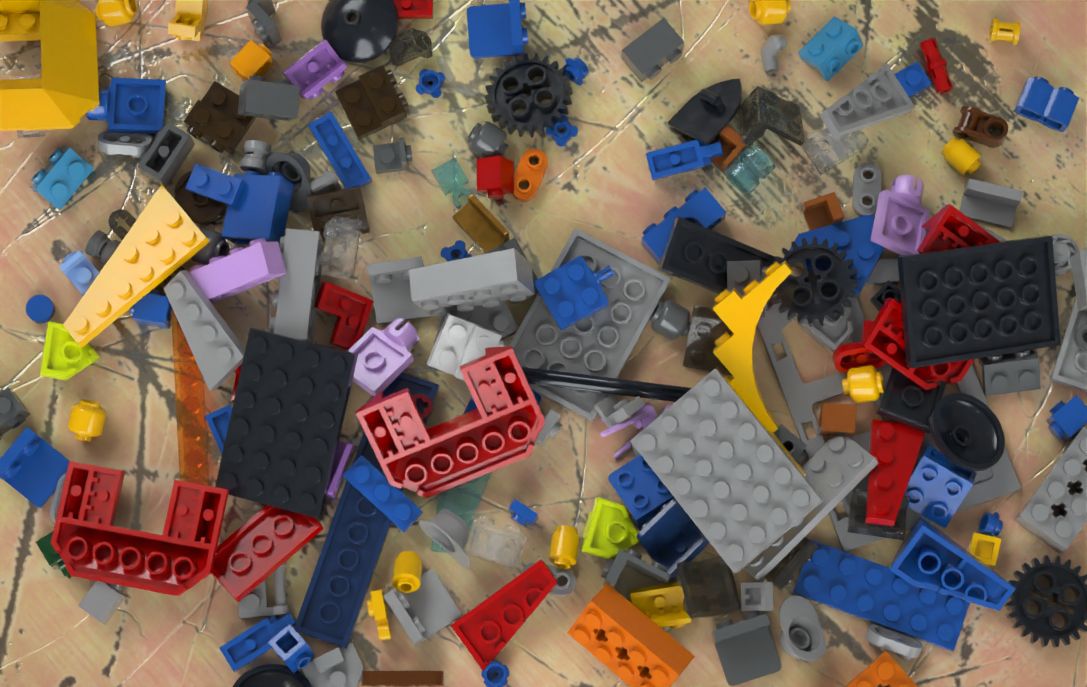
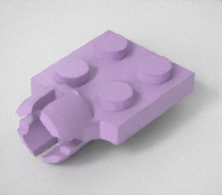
M900 175L898 178H894L891 190L885 189L879 193L870 240L902 256L919 253L917 249L926 235V230L921 226L928 221L930 210L922 206L921 202L924 189L923 182L918 178L914 188L915 176Z
M396 318L386 329L381 331L372 327L348 350V352L358 354L352 381L373 396L383 391L414 361L409 350L419 342L420 338L417 336V330L409 322L402 326L406 321L404 318Z

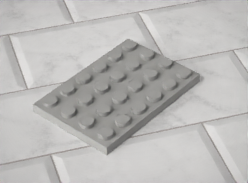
M575 228L551 272L582 255L586 264L594 273L609 265L615 275L601 282L602 291L609 301V306L586 320L583 318L561 331L538 293L509 346L513 347L521 367L617 379L647 326L658 302H660L669 286L671 278ZM529 384L532 391L592 423L598 415L595 405L609 395L607 393Z
M716 368L630 440L733 573H738L824 501Z

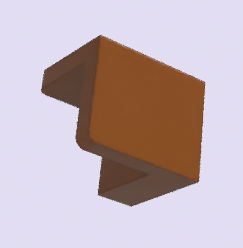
M728 125L720 132L717 141L721 143L723 155L710 159L711 162L725 173L743 154L748 144L746 139Z
M835 192L806 201L801 209L809 231L840 223L844 219V214Z
M823 403L820 407L819 435L830 436L832 432L854 433L857 405Z

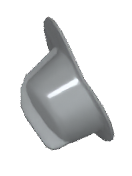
M442 509L430 521L421 520L419 522L422 531L439 544L455 561L466 568L471 566V561L463 550L469 538V529L462 518L448 509Z
M791 596L785 599L779 612L782 626L780 643L783 650L796 660L816 661L820 659L826 651V640L813 605L801 596Z

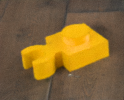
M973 532L969 552L984 564L996 566L1001 538Z
M382 590L370 592L372 599L367 600L369 615L375 616L379 640L392 639L385 598L383 597L384 592Z

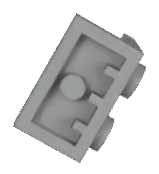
M422 256L367 264L377 324L392 323L399 317L405 320H413L431 316L413 303L411 298L409 270L424 267Z
M433 569L421 575V583L418 590L410 593L394 592L391 590L383 595L415 646L462 616L461 611Z

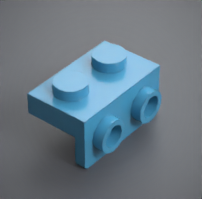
M834 16L798 54L801 60L818 69L822 78L829 81L863 47V43L856 28Z
M63 146L62 149L58 147L50 155L49 160L51 162L45 169L41 168L34 174L31 179L33 184L30 186L32 190L38 192L59 210L94 169L75 151L66 146Z

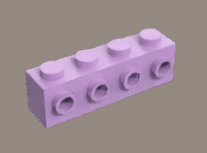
M266 238L251 241L250 246L247 248L239 247L229 251V256L211 258L208 265L202 264L189 268V274L211 304L286 274L279 243L266 242Z

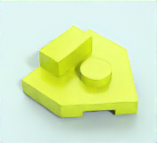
M49 321L43 345L39 376L68 380L97 361L100 356L88 343L80 347L62 323Z
M600 497L595 499L593 510L589 512L582 536L584 541L581 552L609 559L616 556L619 550L624 551L639 543L637 539L639 532L638 530L636 531L624 505Z

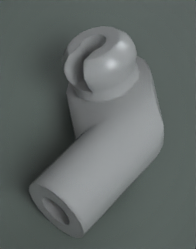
M774 34L770 36L761 49L764 69L767 74L779 70L775 55L779 50L786 48L787 40L783 35Z

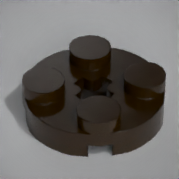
M190 171L184 174L177 182L174 199L194 223L207 225L221 217L228 205L210 198L205 202H196V193L185 189L192 173Z

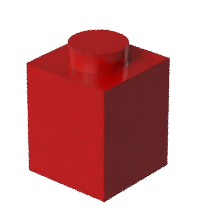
M501 155L477 159V191L487 195L489 199H502L505 194L514 193V162Z

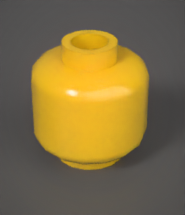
M98 0V5L95 6L96 16L100 21L103 20L108 27L130 23L137 13L136 0Z
M790 0L749 1L750 16L760 25L780 24L784 22L791 10Z
M872 365L851 368L847 373V378L842 379L844 394L850 395L854 403L876 401L880 398V394L885 391L882 372L877 371Z
M80 399L79 403L72 406L68 429L75 433V439L90 442L92 437L102 435L107 412L101 408V403Z

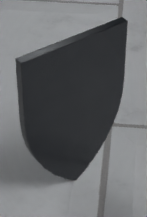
M740 78L722 81L702 89L668 121V125L708 145L729 124L740 107L742 100Z

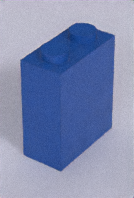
M246 171L245 174H234L233 177L243 180L246 184L236 208L227 206L222 237L239 245H250V242L253 240L266 238V242H278L280 246L281 236L284 237L294 184L286 180L285 175L277 172H269L268 175H261L254 171Z

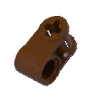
M961 107L960 113L962 115L958 126L953 129L955 136L991 148L1002 145L1009 128L1003 118L982 112L975 107ZM968 120L971 121L969 127H967ZM996 128L1001 132V135L997 137L992 136L988 129Z

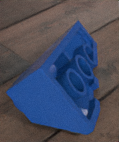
M921 517L904 538L889 568L913 586L924 587L946 596L951 595L965 599L967 602L1000 611L1016 589L1015 586Z

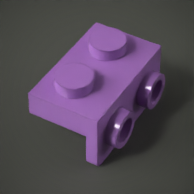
M323 40L282 73L287 80L291 81V85L300 86L299 95L301 98L308 99L310 97L312 100L324 91L322 87L329 81L334 83L345 75L343 70L348 65L339 58L327 40Z

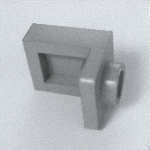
M552 409L549 411L545 418L544 426L535 441V446L539 444L543 447L549 437L553 439L556 437L562 427V424L559 423L561 420L559 413Z

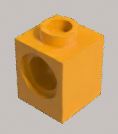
M252 40L229 63L232 71L244 81L249 79V76L263 77L274 65L270 56L272 52L264 44L259 43L257 45Z

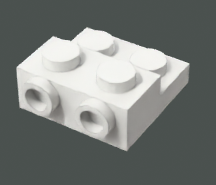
M447 313L427 365L464 380L460 366L485 356V348L503 347L504 342L500 340L502 335L497 331Z

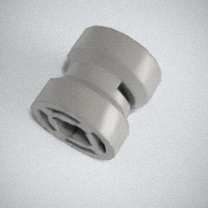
M257 140L245 141L244 151L246 154L241 161L240 168L244 171L266 174V158L270 155L271 145Z

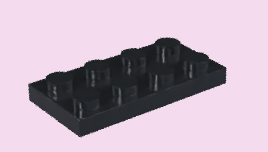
M677 217L674 220L658 269L720 294L727 289V261L760 260L764 262V267L769 268L774 263L775 256Z

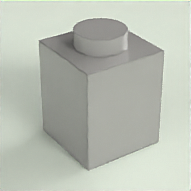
M96 581L78 606L106 625L126 597L119 593L122 589L119 585Z

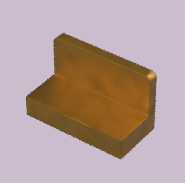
M473 194L468 196L469 202L453 216V220L485 253L510 240L508 230Z

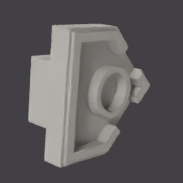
M813 296L815 304L819 305V296ZM842 306L843 316L835 312L833 323L828 317L824 318L823 326L816 319L812 327H809L808 319H804L801 323L802 330L822 347L825 345L834 352L854 332L851 307ZM794 316L793 319L798 322L797 316Z
M353 642L349 643L347 648L338 647L313 659L312 662H309L303 668V672L312 687H358L362 678V671L365 670Z

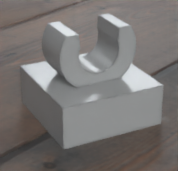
M325 170L323 171V176L317 179L313 177L310 179L313 194L342 189L333 171L328 172Z

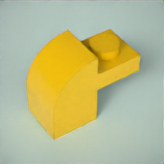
M176 0L175 17L168 24V34H173L174 38L182 40L200 41L207 18L208 0Z

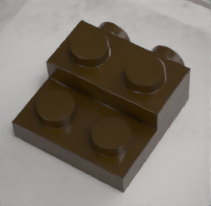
M383 65L358 76L359 80L335 91L358 140L407 118L405 109L409 105L403 93H396L393 86L397 84V81L391 69L385 71Z
M214 81L203 99L196 102L183 122L188 128L186 130L187 133L198 140L203 137L210 142L209 146L219 153L226 151L232 155L257 117L238 115L239 95Z

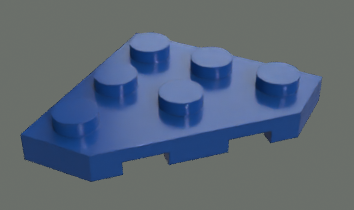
M875 214L800 233L794 241L800 247L802 246V238H805L808 244H812L813 238L816 237L819 245H822L823 241L828 239L829 248L836 243L838 244V254L846 250L847 256L844 261L853 259L854 265L849 269L857 270V276L851 279L858 281V287L850 288L856 292L857 296L862 292L885 250V247L870 241ZM807 259L806 266L808 272L813 274L811 260ZM821 261L816 265V268L820 271H826L831 267V264L827 261Z

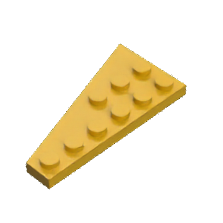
M162 184L63 324L80 347L85 346L210 243Z

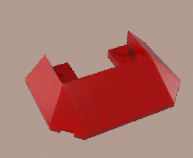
M947 204L921 226L928 233L917 251L924 253L1001 241L951 204ZM887 298L874 321L864 320L862 346L924 390L937 388V386H940L937 384L939 381L947 382L946 384L962 381L975 360L969 359L908 368L906 363L902 306L893 298Z
M512 346L485 348V356L460 366L462 376L477 406L475 410L427 429L409 389L405 388L386 397L381 391L356 411V415L391 486L400 489L403 487L417 492L419 496L429 498L531 456L538 434L544 426L545 418Z
M69 461L51 545L56 553H59L70 576L180 596L212 573L229 494L228 489L174 480L163 534L159 535L113 526L125 471Z

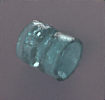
M749 144L739 155L740 161L734 160L724 170V174L730 183L745 195H750L759 186V179H765L775 169L772 159L754 144Z

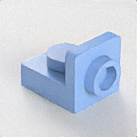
M79 250L77 253L72 252L67 255L59 268L84 296L99 272L82 251Z

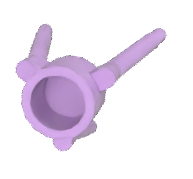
M647 402L642 408L633 413L629 419L602 431L600 435L605 437L631 424H634L636 429L642 427L643 430L658 416L652 405ZM630 440L613 455L614 459H618L632 447Z

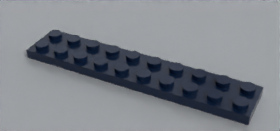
M401 373L382 392L386 397L408 388L411 395L424 394L428 396L433 405L440 386ZM417 401V409L420 414H423L424 409L428 408V405H424L422 401ZM364 432L353 463L362 455L386 477ZM348 481L345 483L294 629L299 633L347 648L350 643L392 523Z

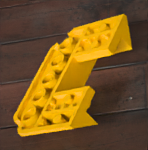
M0 0V42L41 40L42 78L0 80V131L73 129L80 123L81 117L89 110L92 112L99 106L96 15L79 1Z

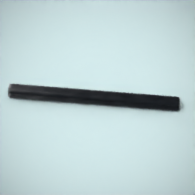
M522 367L528 383L631 397L639 396L640 398L676 402L691 389L688 387Z

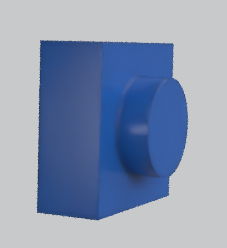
M918 61L895 74L909 98L929 88L932 84Z
M516 499L509 506V512L512 513L510 518L523 527L526 524L533 527L538 519L536 512Z

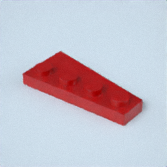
M872 419L869 453L875 457L878 464L868 473L865 523L894 526L926 432L899 422Z
M541 559L450 626L484 671L559 581L543 559Z

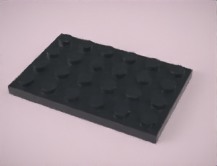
M1045 235L897 256L906 363L908 368L1061 345L1052 236Z
M250 328L215 487L228 489V495L318 519L322 518L358 354Z

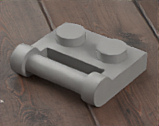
M287 561L273 572L275 606L268 607L267 582L265 579L238 602L240 619L272 617L274 615L284 616L290 613V607L286 604L284 570L287 567Z

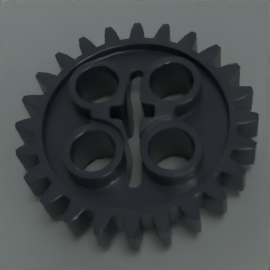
M524 53L523 60L519 61L515 55L513 56L514 63L510 64L508 61H504V70L498 67L495 68L497 77L489 76L492 85H486L485 87L488 93L485 96L488 112L492 113L493 122L499 121L500 129L508 126L507 129L510 135L516 129L518 130L519 137H522L525 131H529L530 137H533L535 130H539L541 135H544V127L547 126L549 129L554 130L553 121L562 123L560 114L568 115L569 113L566 105H572L570 95L573 94L572 87L569 86L571 85L570 78L565 77V69H559L557 61L550 64L548 56L540 61L538 53H535L533 59H529L527 53ZM535 77H543L538 82L532 81ZM510 86H518L513 91H507V88ZM545 99L552 100L546 105L540 104ZM520 108L526 109L521 114L515 113V111Z
M816 237L813 238L812 244H808L806 239L802 238V246L800 247L795 242H791L792 251L782 248L784 258L775 256V262L777 261L781 264L786 261L791 268L801 267L804 272L798 277L789 274L773 292V294L777 295L772 299V303H782L778 308L779 313L788 310L787 319L790 321L794 316H797L798 325H801L804 319H808L809 327H812L814 320L818 319L820 325L823 326L824 318L826 317L833 323L835 312L843 316L842 306L851 307V302L847 297L856 298V292L850 289L858 287V281L851 279L857 276V270L849 269L854 265L853 259L844 261L847 251L844 250L838 254V244L836 243L829 248L828 239H825L822 245H819ZM807 259L811 260L814 278L817 281L819 305H816L814 302L806 266ZM821 261H827L831 264V267L826 271H820L816 268V265ZM826 287H833L837 290V293L833 297H826L822 294V291ZM799 293H806L810 296L809 300L805 303H799L794 298Z
M1045 555L1042 559V564L1037 558H1033L1031 560L1032 568L1027 563L1022 564L1024 573L1016 570L1013 574L1017 581H1008L1016 589L1009 597L1011 601L1004 604V607L1012 608L1013 610L1012 613L1007 615V618H1016L1017 620L1012 628L1015 629L1021 626L1023 630L1020 636L1024 637L1030 634L1031 644L1041 639L1042 647H1046L1049 640H1051L1053 648L1059 647L1060 639L1065 646L1069 645V636L1074 640H1079L1078 630L1084 633L1087 632V626L1084 624L1087 622V585L1085 584L1087 574L1080 577L1078 573L1081 566L1072 570L1070 568L1071 560H1067L1062 565L1060 556H1056L1051 563L1048 555ZM1039 576H1045L1049 580L1048 590H1043L1038 586L1037 578ZM1065 588H1070L1074 591V602L1065 600L1063 596ZM1028 589L1033 590V592L1043 598H1048L1052 595L1054 603L1069 607L1074 610V613L1071 614L1058 605L1049 608L1047 600L1028 594ZM1028 601H1033L1037 604V615H1030L1027 612L1026 603ZM1054 613H1058L1064 618L1062 628L1056 627L1053 624L1052 616Z

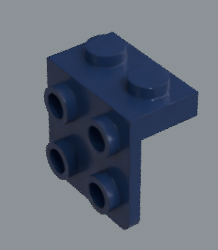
M675 498L664 504L659 513L650 522L645 523L637 534L638 541L650 559L668 568L666 573L671 575L672 579L710 543Z

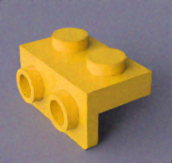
M685 581L629 589L631 603L659 627L680 628L685 626L686 623L692 622Z

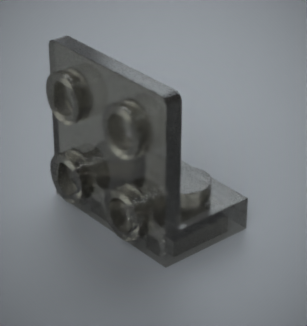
M756 86L740 104L739 120L742 143L751 146L758 138L764 135L766 129L800 146L805 142L801 108L796 103L788 102L777 96L773 91Z
M694 305L683 366L710 372L716 368L721 374L732 375L716 357L713 350L716 347L714 342L726 332L731 335L733 332L716 314L713 308Z

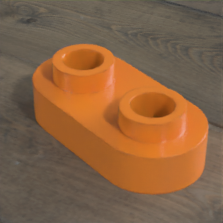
M533 148L525 151L514 174V193L512 195L519 201L527 202L532 200L541 185L548 167V159L546 154L540 149ZM531 158H537L539 160V163L537 165H531L529 163V160ZM522 182H527L529 187L523 190L519 185Z

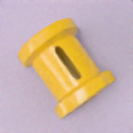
M993 18L990 26L989 41L1002 40L1009 41L1012 45H1017L1021 22L1009 23Z

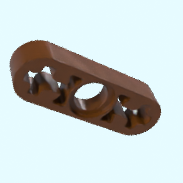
M362 671L361 686H444V671Z

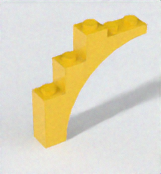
M777 261L764 271L767 275L759 283L755 279L743 289L745 292L743 296L736 288L730 292L725 289L714 298L716 304L713 306L716 314L733 332L731 335L727 332L714 342L716 347L713 353L733 375L731 378L728 375L724 378L766 430L773 433L778 429V423L766 407L757 386L753 368V340L756 325L765 304L775 289L792 272V268L786 261L781 264Z

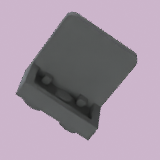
M627 548L626 552L619 550L615 560L609 558L601 577L605 578L603 586L608 583L614 588L625 566L661 584H667L671 575L666 573L668 568L654 561L650 565L641 560V554Z
M759 611L746 614L743 616L744 621L733 624L732 619L716 624L717 629L712 631L711 635L728 685H739L780 671L781 663L768 627L770 621L767 613L760 615Z

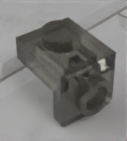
M411 28L396 35L389 47L392 64L401 66L418 57L427 59L432 57V42L428 34Z

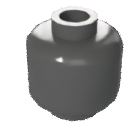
M488 121L482 124L477 123L466 140L470 142L469 150L481 158L503 156L508 148V144L505 143L506 132Z
M200 228L210 243L191 257V260L208 265L211 258L218 256L226 257L229 252V244L222 237V233Z
M666 300L663 303L661 301L658 302L649 319L652 321L651 328L671 341L679 336L684 337L692 325L689 322V311L672 300Z

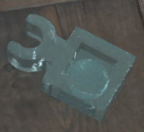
M453 158L431 171L444 195L446 196L452 192L454 206L460 209L459 197L463 195L468 197L472 192L463 187L469 183L456 158Z

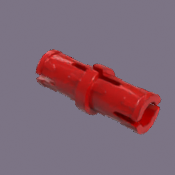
M930 38L919 43L927 64L925 67L926 71L930 73L937 94H943L952 90L954 87L946 69L948 64L942 58L936 38Z

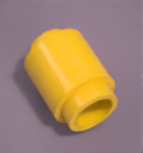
M956 136L941 151L945 156L944 160L963 176L967 173L973 175L982 165L979 161L982 155L963 139L959 140Z
M560 525L552 533L549 561L553 563L554 567L569 569L570 566L576 564L580 539L576 528Z
M403 551L394 561L392 584L400 592L410 593L418 590L420 587L422 561L416 552Z

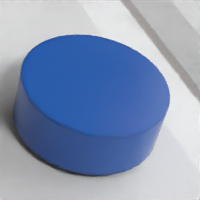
M35 295L27 302L26 313L34 322L46 323L54 316L55 306L47 296Z

